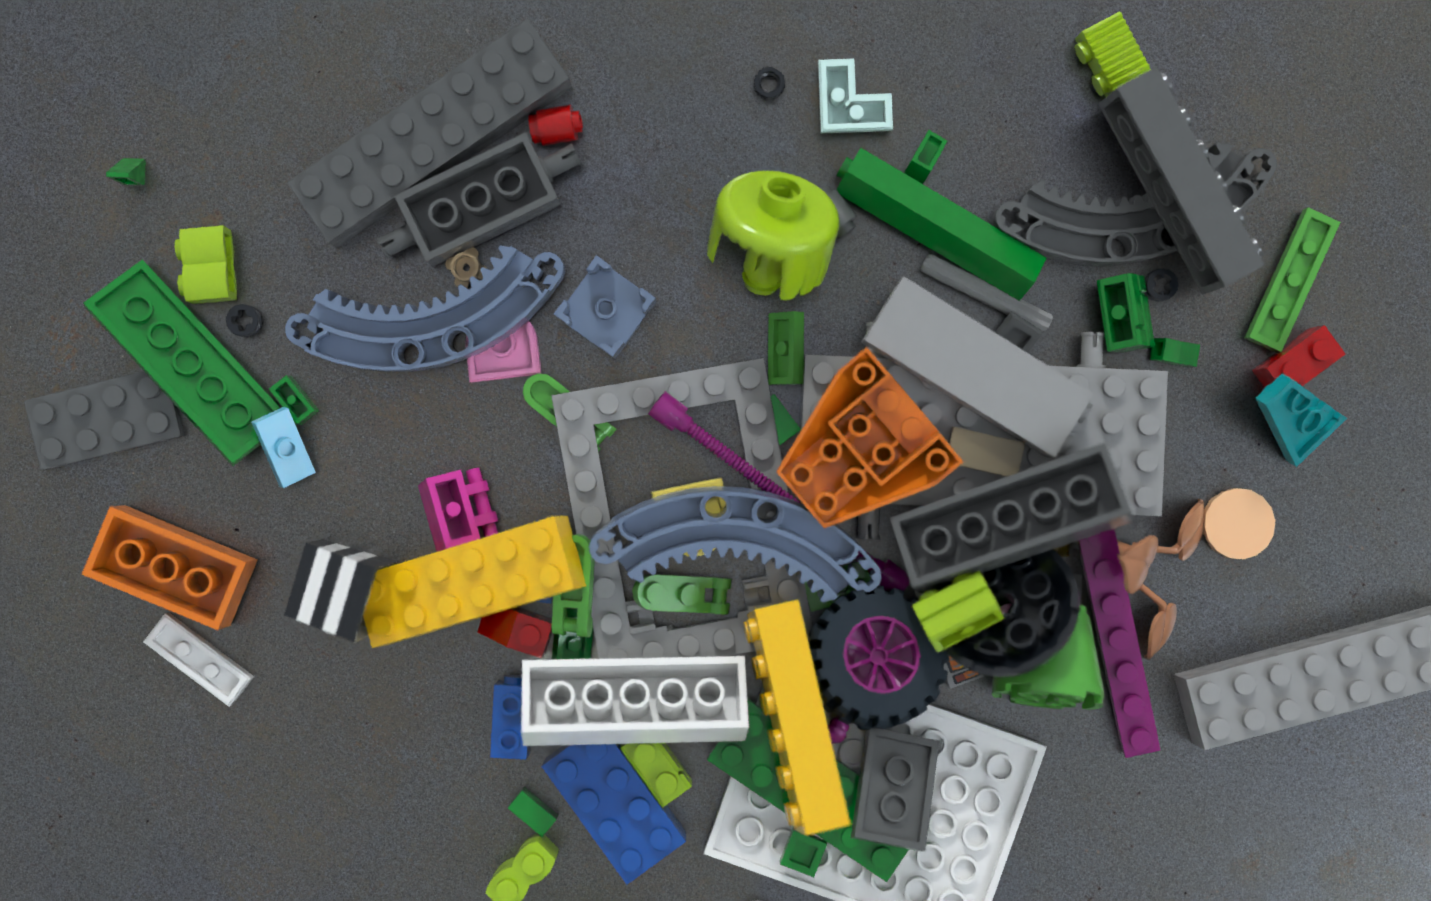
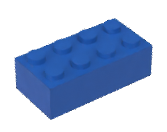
M621 744L563 745L545 758L541 767L626 884L632 882L686 842L685 829L667 805L663 808L621 751Z

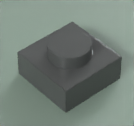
M1012 311L995 332L1027 353L1042 335L1038 327Z

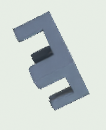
M596 255L586 269L587 275L569 300H564L554 315L616 359L655 305L656 298L643 288L639 289Z

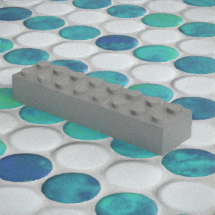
M1431 605L1173 674L1191 743L1203 750H1208L1431 690Z

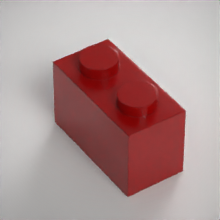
M1325 325L1305 330L1285 345L1282 352L1274 353L1255 367L1252 372L1264 388L1282 373L1301 386H1304L1346 355V353Z

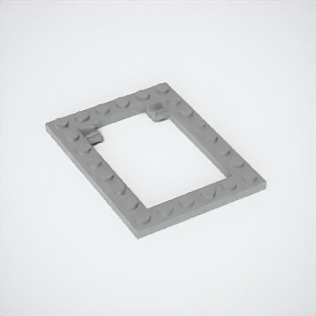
M764 358L551 395L576 534L584 535L591 540L596 531L611 522L594 425L647 416L664 391L687 408L734 400L745 463L748 462L749 465H752L753 468L755 467L760 473L767 476V479L770 478L771 482L774 481L775 484L779 485L778 487H782V490H786L787 493V484L776 472L782 463ZM750 479L748 480L750 489L762 491L761 488L754 485V482L751 483ZM771 502L763 503L759 506L757 515L762 519L772 518L776 513L777 507ZM614 537L609 541H605L603 538L598 539L600 545L597 551L600 554L604 551L609 554L614 553L612 549L615 543ZM772 557L766 564H763L765 576L742 580L747 610L737 612V617L667 630L666 625L655 626L653 611L641 608L636 604L635 600L625 601L618 560L611 564H602L595 560L591 616L599 659L726 657L755 651L754 643H747L743 622L748 619L747 614L754 609L799 600L805 631L809 641L810 636L808 634L812 628L805 584L799 582L796 575L797 572L792 576L788 575L785 564L779 570L776 569ZM768 587L770 600L760 601L758 588ZM638 611L640 624L630 626L628 613Z

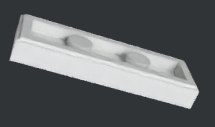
M169 612L162 616L143 641L229 707L235 703L254 678L252 674Z

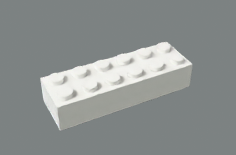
M745 656L522 660L523 746L745 741L749 724Z

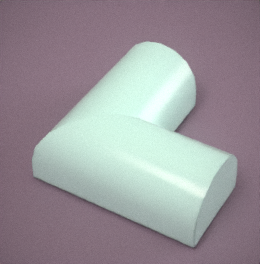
M854 59L818 60L820 133L893 130L892 93L856 94Z

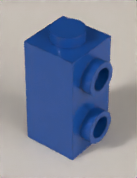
M504 675V680H498L494 684L490 758L526 760L530 754L531 746H523L522 675Z

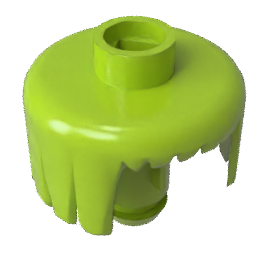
M763 170L745 173L728 182L718 195L707 245V256L713 263L723 232V235H728L732 242L736 243L739 241L740 247L747 249L743 264L744 270L742 272L746 288L754 294L763 296L771 295L780 288V299L791 300L797 296L799 291L800 295H806L823 282L839 230V214L831 198L821 188L804 178L779 171Z

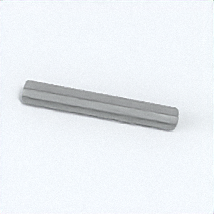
M932 254L927 255L921 265L920 270L922 273L1006 315H1009L1012 311L1038 327L1041 332L1046 331L1052 322L1053 316L1050 313L1022 299L1018 301L988 282Z

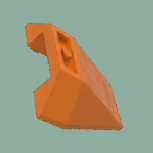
M866 347L838 370L776 472L821 526L827 528L931 488L960 466L963 460L888 370Z

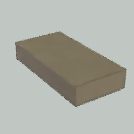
M958 427L951 428L948 441L950 446L963 460V463L960 465L961 467L1005 477L1019 473L1025 447L1024 442Z

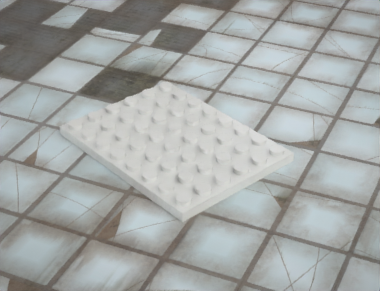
M762 685L760 694H761V693H765V692H764L763 685ZM758 697L756 704L761 707L760 698ZM929 704L925 712L908 722L884 729L940 741L926 850L923 852L908 850L888 882H885L828 842L814 878L781 865L779 860L793 825H788L784 812L731 776L707 839L704 854L835 901H992L1047 746L933 704ZM824 709L827 725H830V721L834 717L839 716L834 712L828 713ZM851 723L849 724V730L845 733L847 735L845 740L838 744H832L836 759L860 774L866 730L858 729L856 724Z

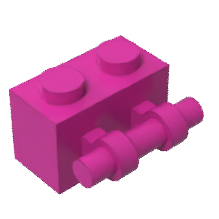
M480 468L466 471L469 481L468 485H465L461 470L426 478L418 485L437 552L481 539L478 531L479 527H482L484 537L498 533L496 523L499 520L496 511L491 509L487 495L490 489L487 480L483 481ZM471 496H473L478 512L477 516H474L469 499Z

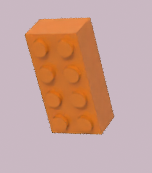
M126 505L110 506L82 575L213 629L220 630L231 626L258 559Z

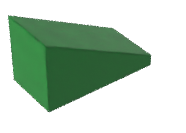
M928 130L904 173L923 184L938 160L947 140Z
M123 158L106 172V177L122 185H145V159Z
M773 394L770 398L780 446L801 429L776 395Z

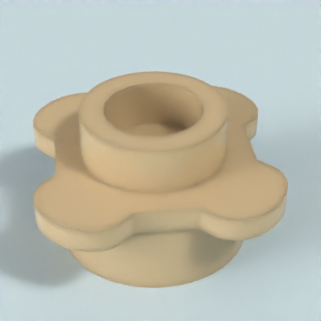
M473 247L446 260V268L451 270L454 275V283L457 287L461 284L468 288L470 284L469 278L472 276L479 280L483 279L480 269L486 267L481 265L478 259L479 252ZM465 265L470 266L469 271H464Z

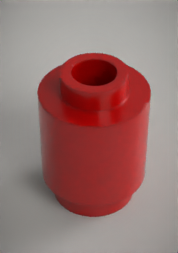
M571 104L540 109L536 111V114L528 116L530 134L534 144L542 143L543 146L576 141L578 140V133L583 132L580 111H573Z

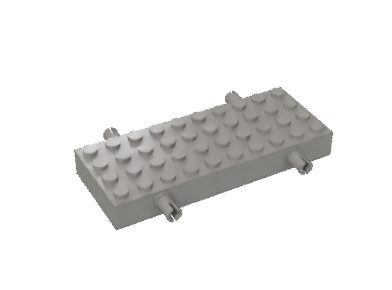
M866 322L867 331L873 322ZM1081 332V364H1078L1077 367H1050L1092 392L1094 395L1089 402L1093 405L1092 409L1081 424L1078 422L1075 424L1070 432L1073 440L1063 455L1057 454L1055 458H1047L1025 444L1019 472L1106 443L1132 515L1162 516L1168 371L1106 368V365H1102L1105 333ZM867 347L947 442L949 441L952 427L1019 441ZM804 355L800 404L801 430L838 370L854 357ZM958 466L935 486L889 504L924 506L1002 479L1005 476ZM880 507L858 515L857 539H868V525L869 539H880ZM1077 541L1073 542L1072 548L1079 549Z

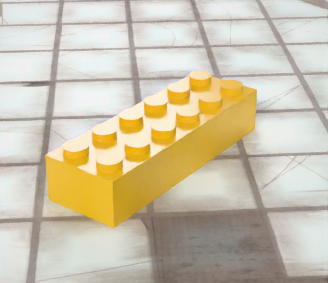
M568 516L549 517L376 570L363 614L371 647L391 645L586 587L575 542H573V533Z
M799 600L754 609L747 614L748 619L743 622L747 643H754L756 656L751 658L755 678H761L765 693L759 694L760 704L764 716L770 715L773 729L768 730L767 733L772 752L779 754L781 766L776 767V775L780 789L784 788L788 794L789 803L784 804L788 825H793L796 831L804 835L850 825Z

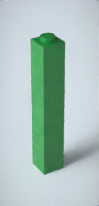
M860 148L854 160L848 157L845 159L836 175L842 179L836 189L842 197L1018 301L1033 286L1047 257Z

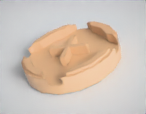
M1239 488L1225 490L1211 498L1205 507L1203 535H1205L1208 545L1212 550L1224 557L1246 559L1256 556L1267 548L1274 536L1275 518L1272 507L1263 496L1252 490Z

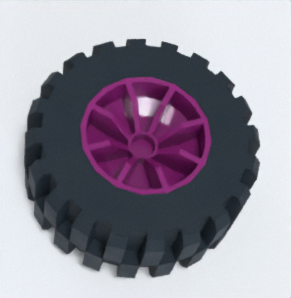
M877 586L870 592L853 590L848 595L841 596L819 616V619L812 626L808 634L810 636L808 644L820 696L824 702L823 708L828 713L834 712L839 716L838 721L846 725L856 724L858 729H889L921 715L927 710V706L937 699L941 693L938 688L946 682L948 671L943 669L944 664L949 661L948 653L945 650L937 653L912 606L919 602V599L913 596L908 600L903 597L904 591L896 588L888 592L884 591V586Z

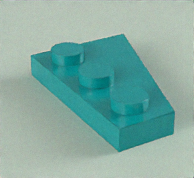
M1283 373L1271 384L1267 385L1262 393L1255 398L1286 461L1295 467L1347 419Z

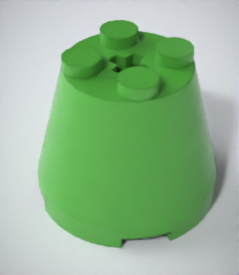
M1080 605L1074 632L1064 648L1054 658L1043 666L1024 674L993 677L991 695L994 698H1001L1002 693L1010 695V703L1063 710V707H1076V703H1082V709L1086 710L1102 708L1104 688L1090 616L1086 614L1087 607Z

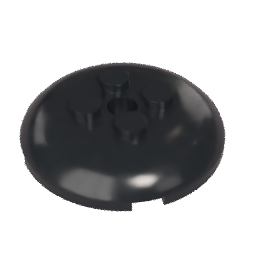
M1051 549L981 573L999 608L1005 604H1013L1014 606L1010 610V614H1003L1005 619L944 649L948 655L957 663L973 672L994 677L1024 674L1043 666L1054 658L1064 648L1074 632L1080 608L1078 586L1065 560L1055 550ZM952 583L936 588V590L941 591L942 589L952 585Z

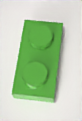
M804 312L769 313L768 385L803 384Z

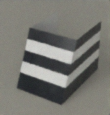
M324 539L305 543L284 615L355 643L368 636L367 628L361 626L360 623L376 570L397 563V561Z

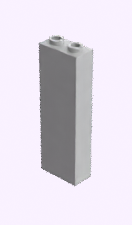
M904 276L894 287L861 341L865 346L1017 440L1024 442L1027 446L1047 458H1055L1057 454L1063 455L1073 440L1070 432L1077 422L1081 424L1087 418L1093 406L1089 403L1094 395L1092 392Z

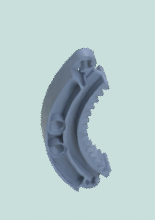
M500 245L498 249L502 253L503 258H490L494 267L492 271L482 267L480 269L483 276L481 281L473 276L470 277L472 288L469 289L460 284L458 286L459 296L448 291L446 292V302L438 297H434L432 306L427 302L420 301L418 308L414 305L406 304L405 309L397 305H392L390 309L383 305L376 307L368 303L363 304L340 296L334 291L324 289L321 293L315 295L313 300L316 303L309 315L297 313L288 319L285 333L293 344L303 348L309 354L334 363L360 369L385 372H412L444 367L466 360L494 347L521 328L554 293L564 278L565 265L556 254L551 252H543L533 260L512 246ZM551 260L556 261L554 268L557 270V274L555 276H546L542 283L550 286L548 289L545 288L543 291L535 283L529 282L532 276L537 281L542 277L543 271L539 268L542 262L549 264ZM308 321L307 328L316 335L313 339L303 335L299 339L300 331L296 329L298 323L305 324ZM464 332L469 340L468 346L462 352H457L453 347V339L457 334ZM415 345L418 348L419 357L414 363L408 364L404 359V351L408 346Z
M709 486L689 488L666 493L640 502L611 518V522L594 533L589 544V551L594 560L602 564H611L619 560L627 570V575L640 583L644 581V570L652 575L656 574V563L658 562L667 569L669 568L670 557H673L680 564L683 560V553L687 552L692 560H696L698 550L702 549L706 558H710L713 548H717L720 557L725 556L728 548H732L735 558H739L743 550H746L749 560H753L757 553H760L763 564H766L773 557L776 569L779 570L785 564L788 575L792 576L797 572L796 575L799 582L802 584L807 582L810 591L813 593L817 591V595L822 603L837 599L839 597L837 593L849 584L857 591L864 590L865 592H870L881 581V571L878 565L861 545L840 526L835 524L823 528L803 504L774 493L744 487ZM717 496L725 500V507L719 513H710L705 508L707 500L711 497ZM766 502L775 504L777 509L772 518L762 519L757 515V510L761 504ZM618 524L621 535L629 540V542L623 546L622 539L620 538L612 546L614 553L609 554L604 551L600 554L597 551L600 545L598 539L603 538L605 541L612 539L616 535V531L611 528ZM859 550L864 557L856 558ZM856 558L865 570L870 567L873 568L869 573L872 579L867 583L863 579L856 582L855 579L859 575L851 563L848 565L847 571L841 564H847Z

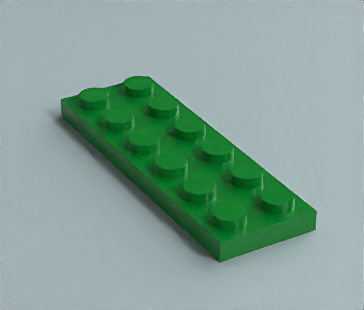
M143 259L83 302L85 309L232 466L236 465L261 444L251 422L280 409V407Z
M747 698L749 728L745 741H717L707 756V760L785 813L784 804L789 803L787 790L784 788L780 789L776 775V767L781 766L779 754L772 752L769 744L767 731L773 729L770 715L764 716L762 708ZM835 758L850 825L815 834L885 882H888L909 849L851 838L860 774Z

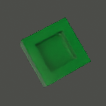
M792 828L779 862L783 866L814 878L826 849L827 841L811 834L804 835L796 831L795 828Z

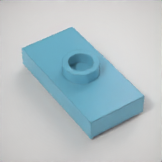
M282 407L251 422L279 487L285 488L316 473L287 407Z

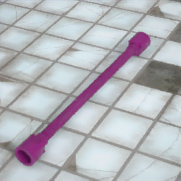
M664 391L649 411L648 415L670 431L676 428L681 433L687 432V435H691V438H695L694 440L698 441L699 444L702 443V446H706V449H709L714 455L717 454V457L722 461L724 460V463H728V466L732 465V469H735L736 472L739 471V474H743L742 476L746 477L747 480L750 479V482H754V485H757L762 491L765 490L766 492L801 503L796 498H793L790 493H786V490H782V487H778L779 485L775 484L774 481L771 482L770 478L767 479L768 477L760 473L755 467L753 468L748 462L745 463L742 457H738V454H734V451H731L730 448L727 449V446H723L722 442L719 443L720 441L716 440L715 437L712 438V435L707 431L705 432V429H701V426L697 427V423H694L692 417L686 414L688 408L666 391ZM860 550L858 551L856 558L864 557ZM867 552L881 571V581L878 586H884V591L888 592L893 588L903 591L907 588L910 579L906 571L889 559L883 562L879 558H873ZM870 567L869 569H867L868 573H870V571L873 570V568Z

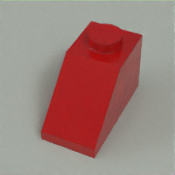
M516 607L482 617L477 632L507 648L542 658L546 654L552 636V618Z

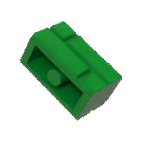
M1128 273L1097 280L1107 352L1125 353L1155 347L1148 296L1144 294L1147 291L1145 277Z

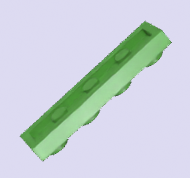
M1309 207L1302 210L1246 333L1245 339L1275 353L1282 352L1341 222Z

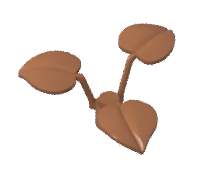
M1198 499V503L1185 516L1179 530L1178 542L1172 547L1158 546V537L1150 535L1137 543L1133 542L1132 545L1117 540L1120 552L1118 558L1124 572L1126 592L1134 594L1137 590H1141L1158 605V613L1154 617L1149 631L1148 650L1144 656L1147 660H1150L1170 637L1176 621L1177 608L1176 604L1171 602L1167 605L1163 599L1143 583L1146 580L1150 564L1153 562L1156 553H1179V560L1185 561L1196 550L1203 535L1205 509L1202 499Z

